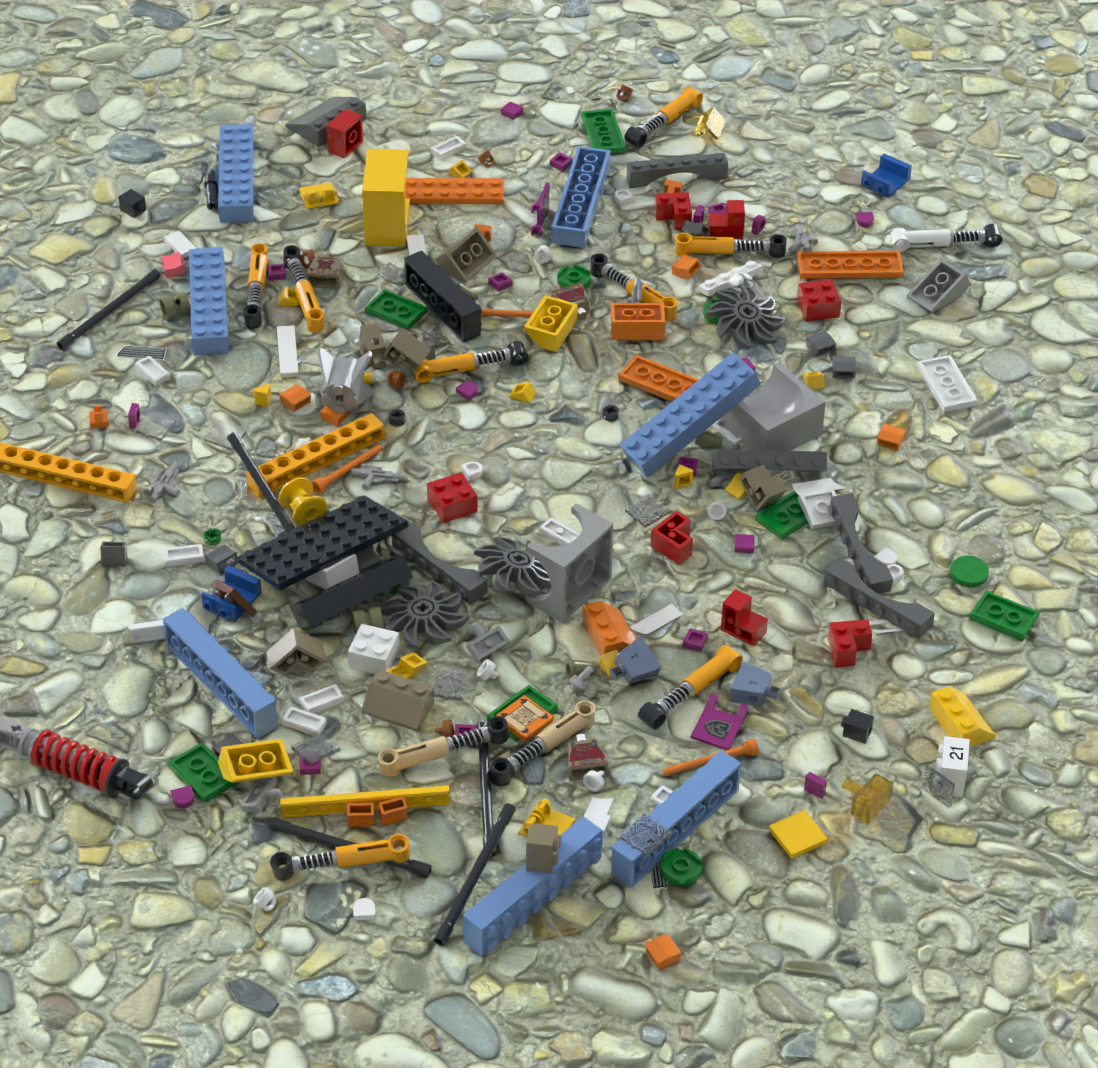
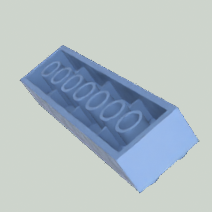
M253 124L220 125L218 201L220 223L254 221Z
M577 147L552 224L551 243L585 248L610 168V150Z
M224 247L189 249L193 355L229 353Z
M732 352L620 444L623 453L648 478L758 388L761 383L756 372Z
M181 608L163 618L166 646L257 739L278 728L276 698L269 694L264 686L257 682L248 670L246 671L240 662L234 659L229 651L222 647L217 639L211 636L206 628L195 620L191 613Z
M721 750L716 756H712L705 766L698 768L695 774L689 780L686 779L677 791H673L662 804L660 803L655 807L649 816H645L649 818H643V821L640 822L647 823V826L652 827L654 826L652 824H655V830L657 823V836H662L659 828L661 825L665 828L664 838H658L655 835L658 839L656 842L649 833L650 827L645 831L639 830L641 829L639 824L638 829L636 826V833L638 834H635V829L631 833L630 831L633 830H629L626 838L618 840L612 847L611 875L629 888L638 883L661 861V857L665 852L676 848L739 791L741 762ZM644 819H651V822L650 820L649 822H644ZM638 835L645 846L641 848L638 843L636 845L632 838L634 839ZM648 835L652 838V840H653L655 843H653V844L647 843V840H650V838L648 837ZM656 844L655 846H653L652 849L650 848V851L648 850L647 847Z
M584 816L561 834V847L556 851L559 852L558 864L553 865L552 874L526 871V864H524L463 914V942L482 957L487 952L493 951L497 944L503 939H507L518 926L524 925L530 916L538 913L548 901L554 900L560 891L568 888L572 881L578 876H582L591 865L597 864L602 857V829Z

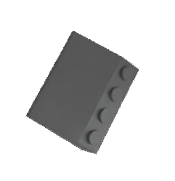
M331 97L286 123L285 127L320 147L327 143L326 127L328 123L345 109L361 114L362 122L365 121L366 103L356 97Z

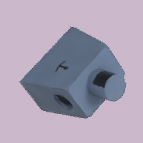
M640 636L617 654L614 660L616 666L610 669V674L614 680L623 676L628 684H632L658 675L662 667L643 637Z
M743 662L731 686L730 702L761 707L766 697L777 700L781 689L771 686V673Z

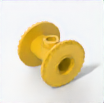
M304 477L292 479L286 483L279 492L278 498L279 503L284 508L293 511L292 518L297 526H302L311 519L324 515L327 510V503L324 498L311 496L313 485L310 480Z

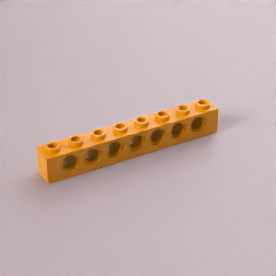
M370 413L272 459L257 468L272 492H274L292 479L303 478L385 439L384 424L374 414ZM247 471V486L259 498L263 497L262 492L249 471Z
M0 442L1 473L126 503L130 501L137 490L136 474Z

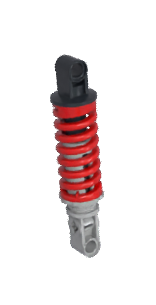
M0 717V745L9 750L19 752L22 756H27L29 764L33 766L44 767L46 770L54 771L58 775L63 774L66 778L82 782V784L91 786L110 797H115L121 793L134 800H139L153 787L151 777L130 769L129 761L126 759H117L115 756L108 757L106 752L99 753L97 749H89L87 745H80L78 741H70L68 737L61 738L58 733L52 732L48 728L37 731L34 728H28L22 724Z

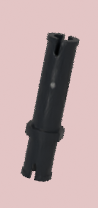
M210 170V174L208 171L205 172L206 180L204 186L207 194V208L209 210H213V206L214 210L218 208L216 193L218 184L215 180V171Z

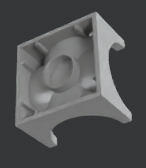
M577 503L571 507V513L579 520L582 532L574 541L556 547L542 546L533 542L527 545V552L534 556L546 570L551 582V592L540 595H527L526 602L562 623L612 579L613 523Z

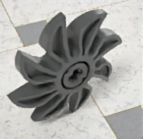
M741 285L743 300L739 293L733 290H719L715 292L714 295L721 301L712 304L708 308L706 316L720 318L716 328V333L720 339L728 331L735 329L733 336L735 342L749 350L751 349L749 334L753 341L760 344H773L777 342L778 338L770 332L779 330L784 325L786 317L771 316L775 308V300L772 295L758 305L756 304L758 294L746 285Z
M494 537L493 541L496 545H483L474 551V555L483 558L478 567V576L496 575L494 583L498 589L507 593L509 582L515 583L516 590L528 595H540L541 591L538 587L551 586L549 576L544 567L534 556L527 552V545L532 542L528 539L525 550L519 549V543L512 539Z
M429 580L427 596H421V590L416 586L406 585L397 587L396 592L403 598H393L380 607L383 615H390L385 623V629L395 632L403 630L405 643L414 649H418L419 633H426V640L431 643H447L452 641V638L445 631L458 629L469 619L468 614L457 613L461 607V593L458 591L443 599L442 587L437 582Z

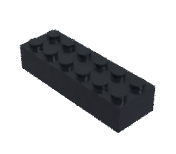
M422 250L405 257V285L463 343L481 335L482 309L480 305L476 304L470 295L466 294Z
M404 556L393 557L289 607L299 628L314 629L323 625V620L331 621L340 617V612H350L358 608L357 604L369 603L375 600L374 596H383L392 591L391 588H399L408 584V580L413 578V575Z

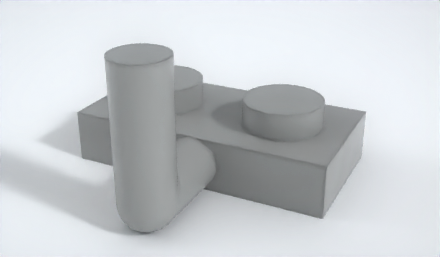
M474 622L466 632L468 637H473L475 633L478 636L477 639L466 646L477 663L510 642L499 625L485 633L479 623Z
M276 777L255 780L240 805L243 812H260L270 797H275L280 804V799H284L285 796L280 789H274L278 782Z

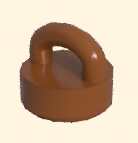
M620 84L617 88L616 97L621 101H626L632 95L633 89Z
M491 149L477 157L478 161L486 167L492 166L495 161Z
M312 249L302 252L300 255L301 264L305 268H309L315 257ZM304 256H307L309 263H305Z
M391 371L387 377L389 386L393 389L401 390L406 382L405 373Z
M443 720L442 727L435 728L434 732L436 734H443L445 738H453L454 726L452 720Z

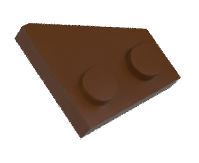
M217 579L213 581L211 586L216 590L214 593L220 599H225L230 604H234L251 617L256 614L257 610L235 588Z

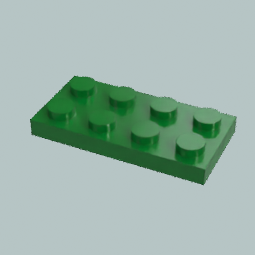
M613 108L581 112V119L591 148L610 150V154L626 152V146Z

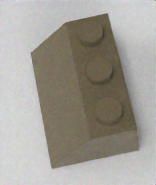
M478 227L461 236L436 257L435 260L447 275L466 282L497 254Z
M378 669L369 683L362 713L417 731L434 705V687Z

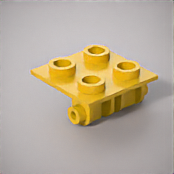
M331 182L299 188L306 209L339 203L336 196L338 195L337 189L333 188Z
M544 799L536 805L518 834L527 837L529 826H532V823L558 826V835H561L571 827L575 818L551 809V802L548 799Z

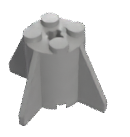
M322 347L318 349L317 354L324 382L320 387L321 401L328 408L334 409L335 413L343 414L373 395L374 390L362 381L364 370L372 357L371 351L357 360L353 357H348V359L342 358L343 356L334 358Z

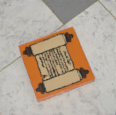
M525 695L496 715L504 717L508 723V730L524 742L543 730L554 720V716Z

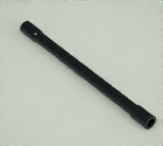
M153 269L139 282L71 333L56 342L57 347L60 350H65L76 339L121 305L161 277L160 272Z
M236 432L230 433L227 436L229 443L239 455L286 533L293 530L295 527L248 454L240 437Z
M477 723L476 729L480 730V727L485 726L487 723ZM478 742L484 847L494 827L489 743ZM496 847L490 858L496 855Z
M506 803L501 810L497 822L452 908L434 937L436 944L440 946L446 945L456 921L506 826L509 825L516 811L515 806Z
M275 817L270 824V829L273 831L294 835L333 848L357 844L294 825L291 822ZM408 859L403 863H397L393 860L383 862L425 877H429L432 871V865L417 860Z

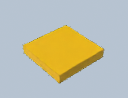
M805 810L769 825V831L791 859L828 842V838Z

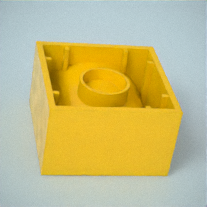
M367 149L362 188L365 245L406 246L410 199L405 198L408 150Z

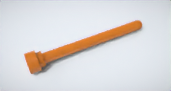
M482 309L481 316L530 318L534 311Z
M376 445L329 476L315 479L311 482L313 491L316 494L323 493L327 490L328 484L382 450V446Z
M753 738L746 740L741 747L724 752L732 757L743 754L751 757L759 754V747L757 741ZM718 753L667 767L663 770V774L670 776L705 766L709 759Z

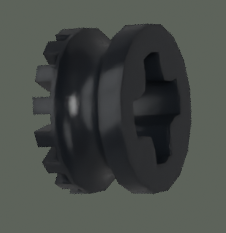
M615 405L605 406L603 408V418L608 422L618 420L619 408Z
M400 409L392 410L389 413L390 425L394 427L404 425L406 421L405 412Z

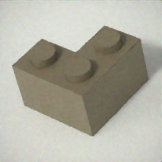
M402 328L390 342L382 357L395 367L400 362H403L415 372L428 356L431 349L428 348L426 343L415 338L410 331Z
M764 464L744 472L739 479L756 511L776 503L787 491L786 483L779 473L771 476Z
M294 628L267 651L270 669L283 676H286L297 665L314 672L326 662L323 643Z
M532 823V826H529L526 841V871L552 874L553 865L558 864L559 852L556 851L561 847L562 835H558V826Z

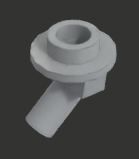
M429 329L422 335V340L429 339L436 346L438 344L437 333L434 329Z
M587 666L579 676L574 674L569 679L570 687L577 692H581V690L586 691L589 683L585 680L594 672V669L591 666Z

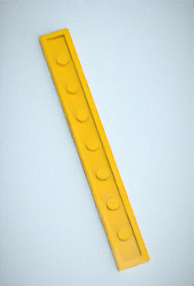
M449 785L280 799L281 817L290 818L347 813V803H374V811H378L379 802L402 796L405 798L407 808L450 805Z

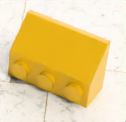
M545 295L525 324L524 330L540 348L557 352L578 320V304Z
M950 686L931 692L929 709L949 737L970 739L969 747L996 737L964 693Z
M282 739L224 746L221 748L218 764L223 778L232 783L293 774Z

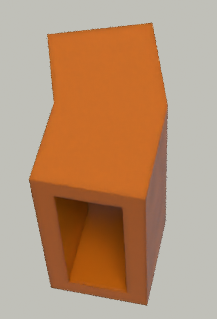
M683 254L672 265V274L680 278L690 279L701 268L699 258H691Z
M298 384L279 394L281 404L288 407L292 412L311 402V394Z
M327 406L320 411L321 419L335 426H338L351 413V410L343 414L335 413L334 409H330Z
M884 424L878 434L877 445L899 451L905 440L906 430Z
M404 796L378 803V817L382 826L407 819L408 808Z
M347 803L348 827L374 826V803Z
M668 934L658 936L644 944L647 954L659 971L680 961L681 952Z

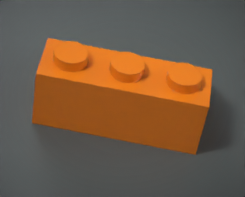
M611 303V340H665L664 303Z
M603 601L583 606V624L600 656L613 650L621 652L636 640L619 609Z

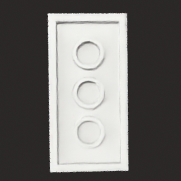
M950 355L917 362L916 367L943 412L978 406L976 396Z

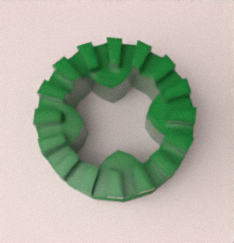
M217 528L205 530L204 541L206 544L213 546L221 542L220 530Z

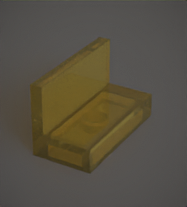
M712 107L701 115L694 133L700 137L708 131L718 140L726 119Z

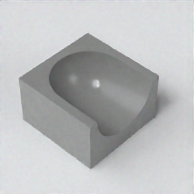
M778 362L773 364L771 375L764 386L751 397L739 402L722 416L720 420L721 424L737 439L740 438L741 443L749 450L791 451L822 435L826 402Z

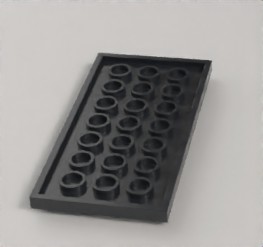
M365 495L359 496L349 503L342 504L333 511H328L316 519H311L302 526L295 527L293 530L278 535L269 542H264L260 546L244 552V554L237 557L238 563L281 591L408 528V520Z

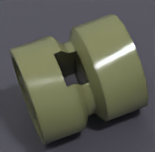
M185 292L174 294L173 298L171 296L160 298L161 311L166 320L174 319L178 314L184 316L191 313L190 302Z
M380 606L370 607L367 609V612L363 609L351 611L355 635L361 624L384 629Z

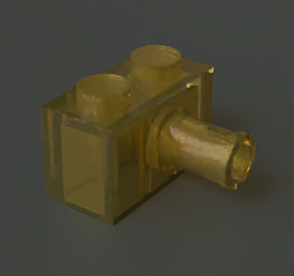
M875 773L866 784L862 785L848 776L844 780L842 788L855 794L852 799L851 815L869 824L891 800L893 782Z

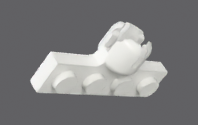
M749 261L741 267L733 268L728 273L720 274L712 280H706L698 286V290L707 296H712L716 291L728 288L742 294L741 285L753 288L754 284L750 280L753 279L752 277L764 272V267L755 261Z

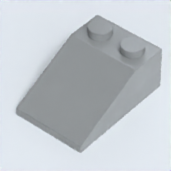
M941 258L907 294V297L933 313L961 297L971 286V283L966 273Z

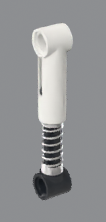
M988 224L983 230H971L970 232L968 230L965 232H955L949 229L906 231L903 228H897L890 234L893 249L900 252L906 251L908 248L950 246L953 242L956 244L957 242H960V244L964 242L966 244L968 241L969 243L971 241L974 243L978 241L979 243H986L989 247H997L1003 241L1000 229L996 224Z

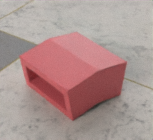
M180 252L162 256L166 278L177 277L186 273L184 260Z

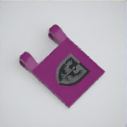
M546 182L538 201L531 206L532 214L534 211H537V224L531 227V235L538 232V236H542V225L549 211V182Z
M710 694L707 704L691 734V739L724 750H730L743 721L748 716V705L741 704L737 715L715 709L718 705V696Z

